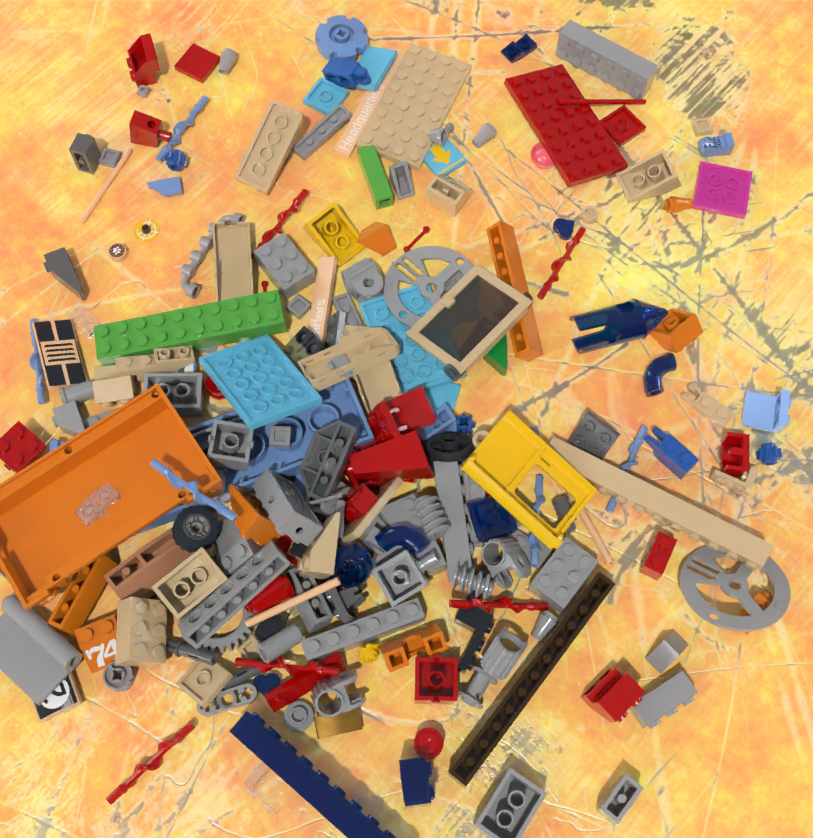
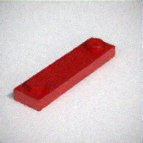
M338 651L318 662V665L340 667V672L347 670ZM303 671L266 693L264 697L275 713L310 692L314 687L313 684H316L318 680L328 679L332 675H319L314 671Z

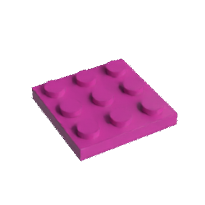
M701 161L698 168L692 209L745 219L753 172Z

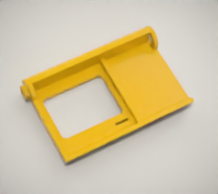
M510 410L499 420L460 467L462 471L550 550L553 548L558 549L564 542L562 539L563 533L597 491L593 485ZM535 465L539 466L575 500L573 506L555 528L547 524L515 494V489Z

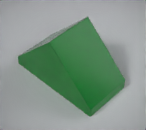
M506 334L483 357L502 376H506L507 371Z

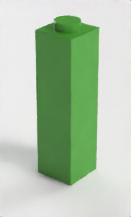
M364 146L357 149L358 162L376 210L393 206V194L375 146Z

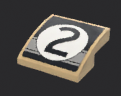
M72 672L40 706L32 700L39 723H45L60 713H67L83 703Z

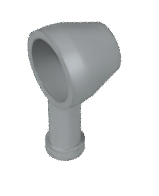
M449 122L445 125V128L431 130L429 135L430 141L444 146L447 142L448 133L454 129V125Z

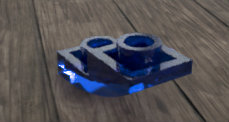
M525 34L516 43L512 41L501 50V54L511 63H514L537 48V43Z

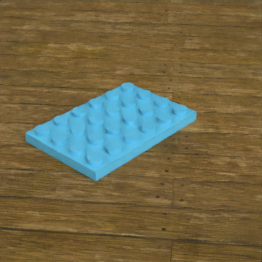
M428 285L427 291L432 292L430 285ZM411 286L398 291L401 303L413 314L423 317L432 308L430 300L422 297L418 286ZM384 295L359 303L366 326L387 329L399 345L400 353L398 357L391 359V363L403 394L419 386H423L424 391L466 377L465 372L460 374L449 365H444L407 338L405 333L410 328L399 322L392 315L387 307ZM401 312L399 314V317L405 318L407 317V314L405 312ZM448 330L419 332L461 362Z
M268 334L199 357V364L250 431L322 404V397Z

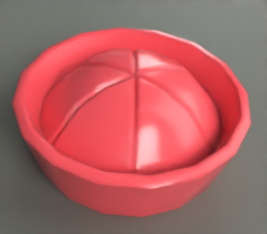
M541 142L532 147L530 155L532 162L537 168L546 170L555 165Z

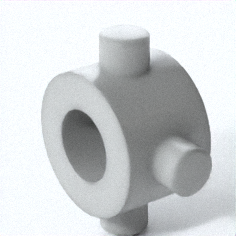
M140 85L136 94L142 98H147L151 89L145 85Z

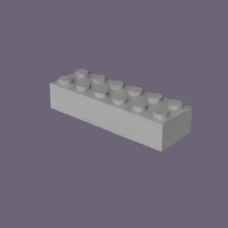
M571 19L559 32L555 55L560 59L629 94L633 98L643 99L650 90L658 65Z

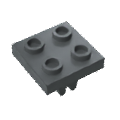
M589 411L567 442L603 460L621 434Z
M338 585L325 592L329 602L334 603L336 618L346 624L358 620L354 610L366 601V597L361 595L363 590H358L356 586L343 590L342 586Z

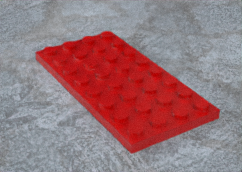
M563 64L505 78L504 85L568 187L618 173L628 168V163L590 105H559V99H585Z

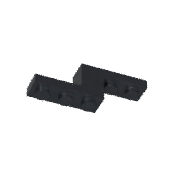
M483 565L480 571H482V576L485 578L489 571L488 567ZM475 590L470 595L468 594L465 599L475 598ZM472 607L467 610L460 608L454 620V623L475 634L458 666V671L462 674H465L466 670L471 671L476 661L473 656L476 651L481 652L485 641L482 639L485 633L490 634L495 624L492 622L494 616L478 607Z

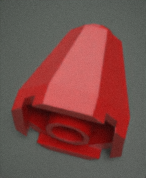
M278 575L244 608L248 613L252 612L257 615L293 598L296 593L289 579L286 576L281 577Z

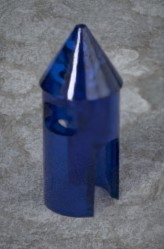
M632 299V301L570 316L569 320L576 323L579 331L605 326L600 331L573 338V345L578 354H584L638 339H645L668 315V310L638 299Z

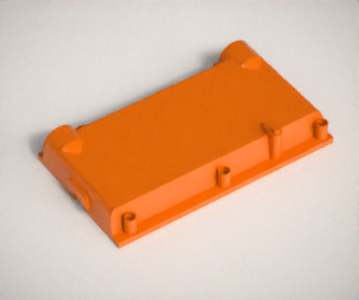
M158 383L0 483V568L5 573L26 611L34 606H42L53 600L60 590L59 587L63 588L68 585L69 577L181 503L185 506L190 505L192 502L196 503L193 493L185 488L176 489L169 483L167 477L162 476V473L150 466L153 459L158 460L166 467H170L172 472L188 483L193 480L197 481L198 490L211 499L215 498L222 490L223 481Z

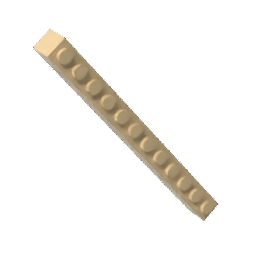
M554 436L552 437L549 446L591 485L597 488L600 494L614 496L615 501L622 505L628 504L640 514L646 513L658 523L664 522L670 525L669 527L679 533L682 531L688 534L690 539L706 543V546L711 550H720L726 553L725 556L731 560L737 561L738 559L744 562V565L751 570H761L764 567L774 545Z

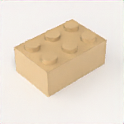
M128 597L118 601L115 665L153 668L166 664L167 607L162 601L138 597Z

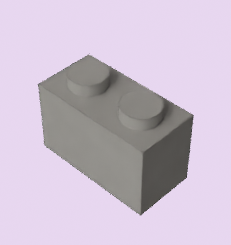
M625 773L620 776L596 811L613 825L619 824L644 788Z

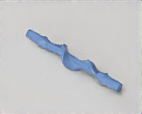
M203 95L198 103L194 105L186 121H179L174 126L173 138L162 147V150L155 158L158 162L161 163L166 153H170L171 148L179 144L183 131L188 126L195 124L196 114L202 111L203 106L209 100L207 96Z
M33 318L30 319V335L32 337L31 342L32 346H34V353L30 356L29 364L36 371L37 382L35 390L37 391L38 404L43 405L46 403V388L43 384L45 375L41 368L40 355L32 327L33 322H37V319Z
M646 426L640 427L634 443L628 448L630 454L628 462L619 467V469L629 473L631 466L639 464L635 457L639 447L644 443L643 440L648 431ZM611 496L606 508V512L611 514L617 505L614 496Z
M156 459L151 461L150 466L162 473V476L167 477L169 483L176 489L185 488L193 493L196 503L210 505L219 514H222L232 522L237 520L238 515L221 504L218 499H211L200 492L197 481L193 480L188 483L175 475L170 467H166Z
M542 475L536 476L534 489L536 503L531 507L538 515L540 514V506L545 502L543 497L544 477ZM530 533L528 538V544L531 547L530 566L538 567L540 553L538 538Z

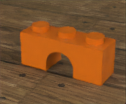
M437 623L379 645L383 660L390 673L408 666V660L415 655L427 654L430 657L448 650L443 632Z

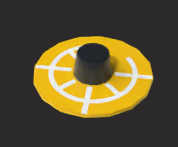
M152 219L140 220L133 229L135 238L141 242L153 241L160 232L158 223Z

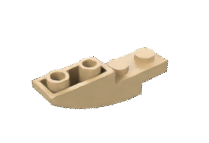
M192 345L153 349L154 354L115 358L117 377L136 375L137 380L144 379V373H171L195 362Z

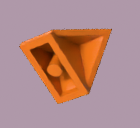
M377 221L361 230L357 243L373 250L382 257L397 248L387 225Z

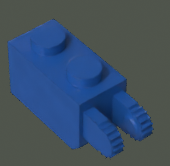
M332 56L322 70L325 79L338 86L352 89L358 84L368 85L371 83V78L367 75V69L361 67L357 61Z
M655 427L652 430L653 435L661 442H657L650 435H647L644 441L654 450V456L682 480L694 468L699 459L670 433L666 435L659 428Z

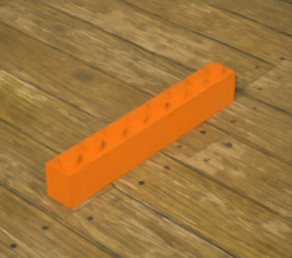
M499 220L486 229L497 278L530 299L514 228ZM500 291L505 314L507 315L518 302ZM531 304L528 307V312L509 330L515 357L528 362L543 355Z

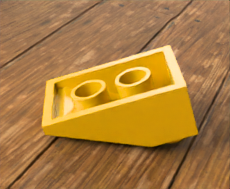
M335 202L303 226L311 239L328 257L336 256L338 267H341L365 248V246L357 243L359 234Z

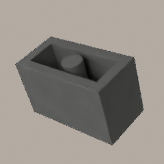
M77 133L69 151L79 171L94 175L99 166L98 160L101 156L95 138L89 134Z

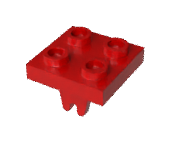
M386 401L378 403L366 416L368 425L375 434L377 445L401 436V433L408 429L407 425L397 427L393 416L398 414L397 412L400 409L397 407L389 410Z

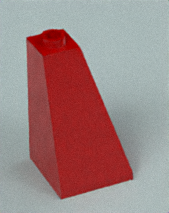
M416 430L348 455L350 460L347 463L351 475L355 474L358 479H394L398 476L401 479L434 478L424 446Z

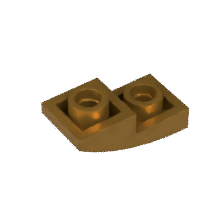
M359 708L339 713L338 716H333L332 718H325L324 716L314 717L317 739L363 729Z

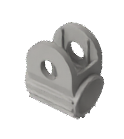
M364 258L340 272L347 292L354 297L358 304L383 296L381 272L370 259Z
M509 536L489 539L482 546V552H480L482 554L481 559L487 565L490 575L493 579L497 577L496 584L504 590L512 586L513 580L509 573L510 570L514 569L517 576L527 578L531 575L530 564L525 554L521 551V546H519L518 541H515L514 538H509ZM499 545L503 550V558H501L498 552Z
M503 627L500 633L497 634L480 661L486 674L500 680L507 678L529 644L526 641L522 642L517 636L509 633L506 627ZM504 638L513 641L518 648L515 652L507 650L501 644Z
M342 671L339 676H330L328 679L323 678V680H318L316 684H313L311 699L315 711H318L320 716L332 718L333 716H338L339 713L353 710L366 701L364 693H359L358 691L347 695L345 685L356 681L358 677L357 671ZM323 693H336V697L331 703L321 704L318 702L319 697Z

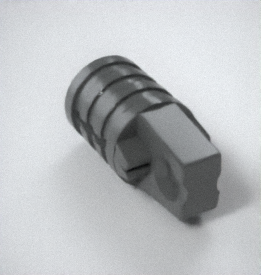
M564 496L552 501L558 521L560 522L571 508L569 497ZM574 521L567 528L568 534L576 531Z

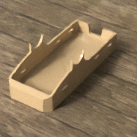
M277 100L270 102L234 177L236 181L251 186L268 196L286 157L288 158L302 125L303 118L300 111Z
M212 222L216 302L252 295L253 272L249 222H237L236 225Z
M354 327L350 334H341L338 344L297 362L301 374L319 392L348 379L344 375L340 377V374L354 368L351 371L352 376H355L398 357L400 349L397 341L385 328L373 327L355 331ZM344 354L349 363L335 370L332 368L330 371L326 366L327 363L334 357Z
M391 360L355 375L359 393L368 414L378 403L390 401L403 394Z

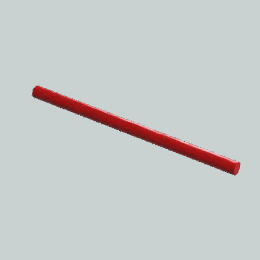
M559 99V105L646 104V99Z

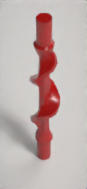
M302 189L298 196L293 199V203L288 210L278 214V223L273 229L266 231L262 235V242L258 244L257 248L269 242L276 233H283L281 226L291 213L298 212L299 205H301V202L308 194L306 189ZM253 252V253L251 254V258L255 260V256H254V252Z
M580 227L576 235L572 237V240L566 243V252L563 257L554 260L551 270L553 273L547 282L543 284L537 295L538 299L543 300L547 292L552 288V283L559 281L558 273L564 263L572 261L570 254L585 234L586 229L584 227Z
M502 596L493 602H482L477 597L470 600H449L450 608H465L467 610L472 607L485 608L489 613L494 608H509L516 614L525 609L528 611H548L549 608L548 603L545 602L513 603L511 598Z
M279 656L275 663H265L255 658L236 657L235 666L257 668L261 672H268L273 668H283L292 676H296L303 671H314L319 675L339 676L340 667L318 665L315 661H309L304 666L285 664L282 656Z
M189 722L178 733L176 732L171 740L160 742L157 753L145 765L137 764L135 766L133 775L126 782L118 785V788L106 798L108 803L112 805L129 788L133 787L137 779L147 770L154 771L160 768L162 765L161 757L173 746L182 742L196 727Z

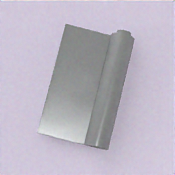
M16 594L8 595L3 599L1 610L4 613L0 616V670L40 706L80 663L83 655L32 608L26 611Z

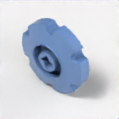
M337 15L327 18V23H321L315 33V41L318 52L325 59L330 60L334 56L354 61L357 59L358 54L363 55L366 50L368 34H366L365 25L360 20L354 17L347 19L346 15Z

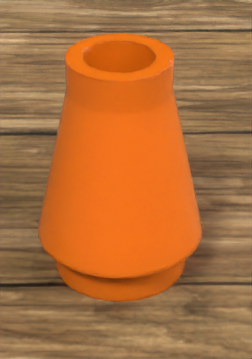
M670 196L665 200V210L671 214L691 209L693 206L691 198Z

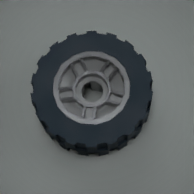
M191 506L183 509L176 517L172 527V537L176 545L180 546V549L183 551L186 550L189 553L196 552L201 547L206 551L217 538L219 523H217V518L214 517L211 511L200 506ZM195 527L199 532H194L192 528Z

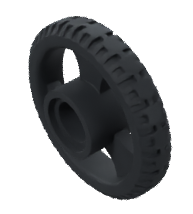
M460 432L436 434L430 437L424 445L426 455L433 460L441 462H455L466 459L475 450L472 437ZM461 444L468 445L466 448L460 450Z

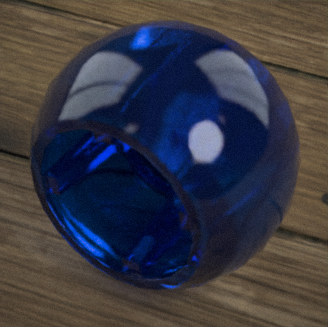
M346 543L337 547L334 575L331 578L338 577L341 582L339 586L344 588L363 585L369 579L373 568L369 552L364 547L355 543Z

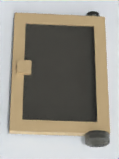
M476 264L405 335L446 365L443 368L444 373L451 380L457 382L528 312V309L533 305V298L528 292L521 294Z

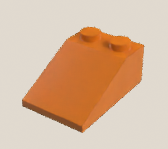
M230 484L229 493L232 511L238 515L234 523L240 530L239 534L246 540L253 539L255 543L262 547L271 540L276 543L281 535L275 530V524L268 518V512L262 508V502L255 495Z

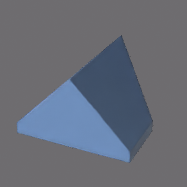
M447 404L434 412L438 422L418 430L425 442L430 437L439 433L456 432L457 420Z

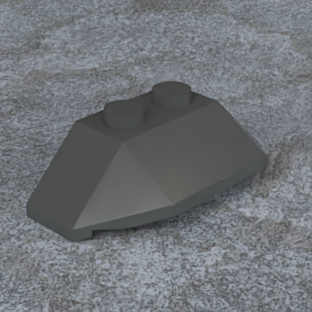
M338 420L314 432L299 468L307 495L320 499L333 494L349 461L348 455H351L353 452L358 428Z

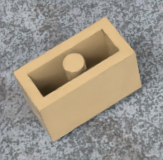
M128 375L92 381L95 404L102 405V408L114 406L113 402L121 401V404H126L137 397L134 376Z

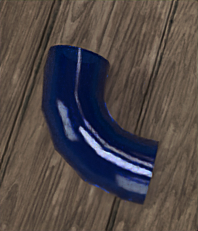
M667 353L655 358L646 367L643 384L647 397L657 396L664 392L663 376L666 373L675 371L677 368L673 353Z
M405 525L391 526L375 536L376 542L385 552H388L395 546H405L416 556L431 545L428 539L417 529Z

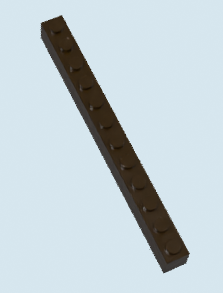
M601 572L596 574L447 775L464 789L615 586V583Z

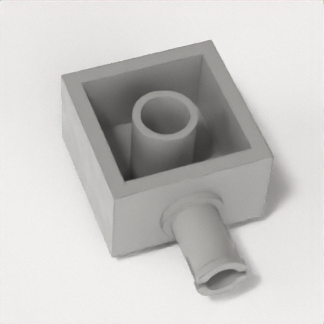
M406 549L373 569L372 573L393 607L431 585L424 574L425 570L440 561L434 551L417 560L411 550Z

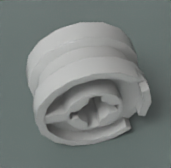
M115 661L109 663L103 672L105 685L119 693L129 690L136 679L135 671L131 666L115 665ZM118 673H121V674H122V675H121V677H122L121 680L116 679V675H117Z

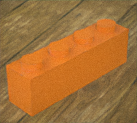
M102 555L75 573L47 623L76 637L74 630L83 626L107 582L103 576L115 568L117 563Z

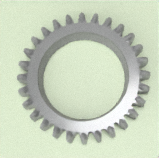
M243 607L242 620L234 632L222 638L210 637L199 648L203 646V649L209 650L211 647V652H216L217 648H219L221 654H224L225 647L230 652L232 651V644L240 647L239 640L245 642L247 640L244 635H252V632L245 624V620L255 616V614L252 612L248 613Z

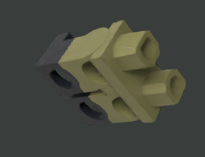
M303 326L286 344L284 350H281L300 371L297 361L325 350L327 347L312 331Z

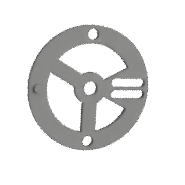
M424 246L404 253L391 265L384 280V298L388 309L399 322L411 328L422 317L413 314L401 303L397 291L398 282L418 286L422 297L430 300L433 307L444 293V284L458 271L464 277L473 268V265L460 253L441 246ZM430 259L441 260L449 263V265L436 277H428L422 261ZM458 259H461L464 261V263L462 265H458L456 261ZM402 260H409L423 272V275L416 274ZM401 265L415 276L417 280L411 281L395 266ZM478 275L466 286L465 297L456 310L447 315L444 308L421 331H445L464 322L472 314L479 300L480 281ZM431 284L435 285L437 287V290L435 292H429L426 289L427 286ZM405 312L407 317L400 318L399 314Z
M707 546L693 552L686 559L680 574L681 592L691 609L707 622L731 631L751 632L772 626L785 614L791 597L790 585L782 569L771 558H767L764 567L761 569L770 579L774 589L773 601L764 611L748 593L749 583L747 579L753 570L747 568L744 562H742L735 574H726L714 561L716 558L726 557V553L720 550H711ZM691 560H697L717 570L719 574H715L693 563ZM687 566H691L713 577L715 580H709L688 569ZM696 583L720 586L724 594L731 598H737L750 616L729 615L713 608L702 598ZM729 583H738L741 588L737 590L732 589ZM716 614L719 618L715 620L709 615Z

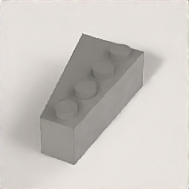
M413 493L385 505L378 513V516L397 538L401 546L411 550L415 559L420 560L432 551L435 552L440 562L425 570L424 573L427 578L446 571L447 563L436 540L429 541L426 538L427 534L424 533V527H422L421 520L418 517L419 513L416 511V506L413 503L416 500Z

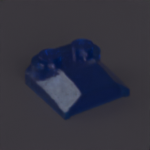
M492 497L466 504L474 527V535L479 543L488 542L489 539L506 537L517 532L518 528L514 517Z

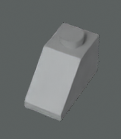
M75 401L53 408L55 415L52 416L53 423L63 433L74 437L86 429L81 410Z

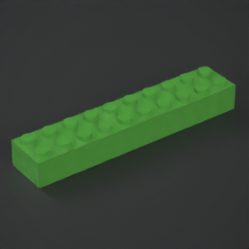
M278 289L93 326L96 355L101 366L115 365V358L154 354L153 349L192 345L193 351L203 348L236 343L242 340H251L266 334L270 336L287 332L282 300Z

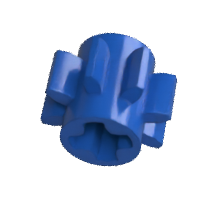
M173 149L170 153H166L165 156L166 165H168L170 170L180 171L182 167L186 168L188 160H186V155L181 150Z
M462 413L459 417L455 415L457 420L456 432L472 435L473 430L471 428H475L476 423L471 422L472 415L469 417L465 413Z
M775 443L761 444V448H758V451H756L757 460H761L762 464L767 466L777 464V460H780L782 457L781 448H777Z

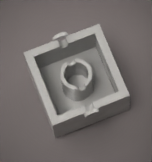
M214 419L212 433L208 437V443L210 444L207 455L212 466L247 471L250 450H253L254 441H252L254 429L250 431L246 424Z

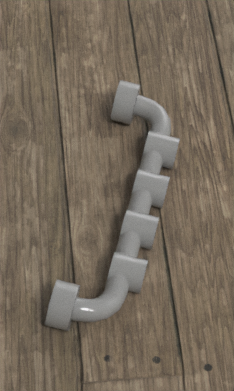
M236 212L234 215L229 214L221 217L218 222H231V225H236L237 222H244L245 216ZM212 222L208 226L209 236H202L199 240V246H201L199 251L193 250L191 252L190 260L192 262L190 265L184 264L181 267V274H183L180 280L181 287L186 291V296L193 299L198 296L200 286L195 283L188 285V280L195 275L196 268L199 263L201 264L204 261L208 249L210 250L213 247Z

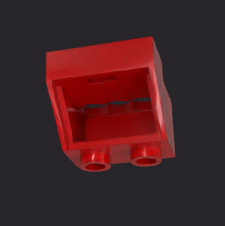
M151 33L140 35L127 50L129 58H126L128 68H132V71H129L132 82H136L137 88L140 85L156 84L154 72L161 71Z
M614 667L609 668L581 698L591 709L607 721L621 722L628 715L626 711L631 706L635 707L642 701L641 696L645 691L628 673L621 674Z

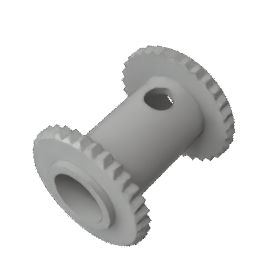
M473 666L472 670L476 674L464 693L458 691V697L469 706L480 710L483 706L479 703V700L490 683L497 685L498 682L496 678L486 674L482 668Z

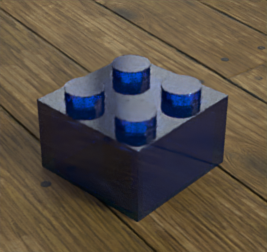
M426 757L399 760L404 808L430 806L431 800L435 798L434 786L429 785L428 779L432 775L431 763L426 762Z

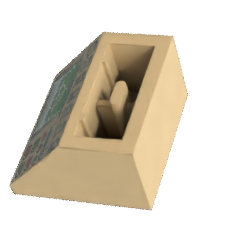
M443 173L435 175L428 184L425 200L455 217L474 190Z

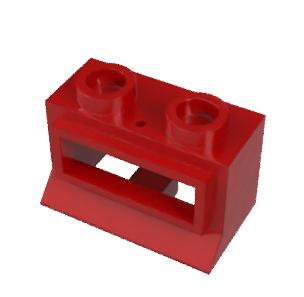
M726 433L721 440V472L738 478L743 472L749 471L750 434Z
M363 483L348 490V496L343 500L345 501L344 521L350 523L365 516L379 499Z

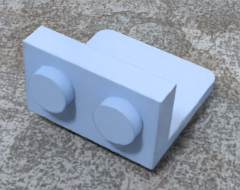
M782 389L777 396L747 391L744 397L742 425L779 434L790 422V415H788V409H790L792 398H789L790 390Z

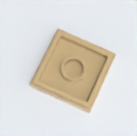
M195 661L178 680L176 685L202 708L206 709L231 680L233 675L218 662L211 666Z

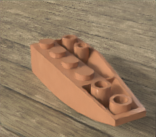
M195 527L192 528L194 532H199ZM172 528L146 544L103 576L121 600L128 597L151 599L156 595L151 587L180 565L182 561L195 553L183 551L180 549V546L176 545L172 537Z

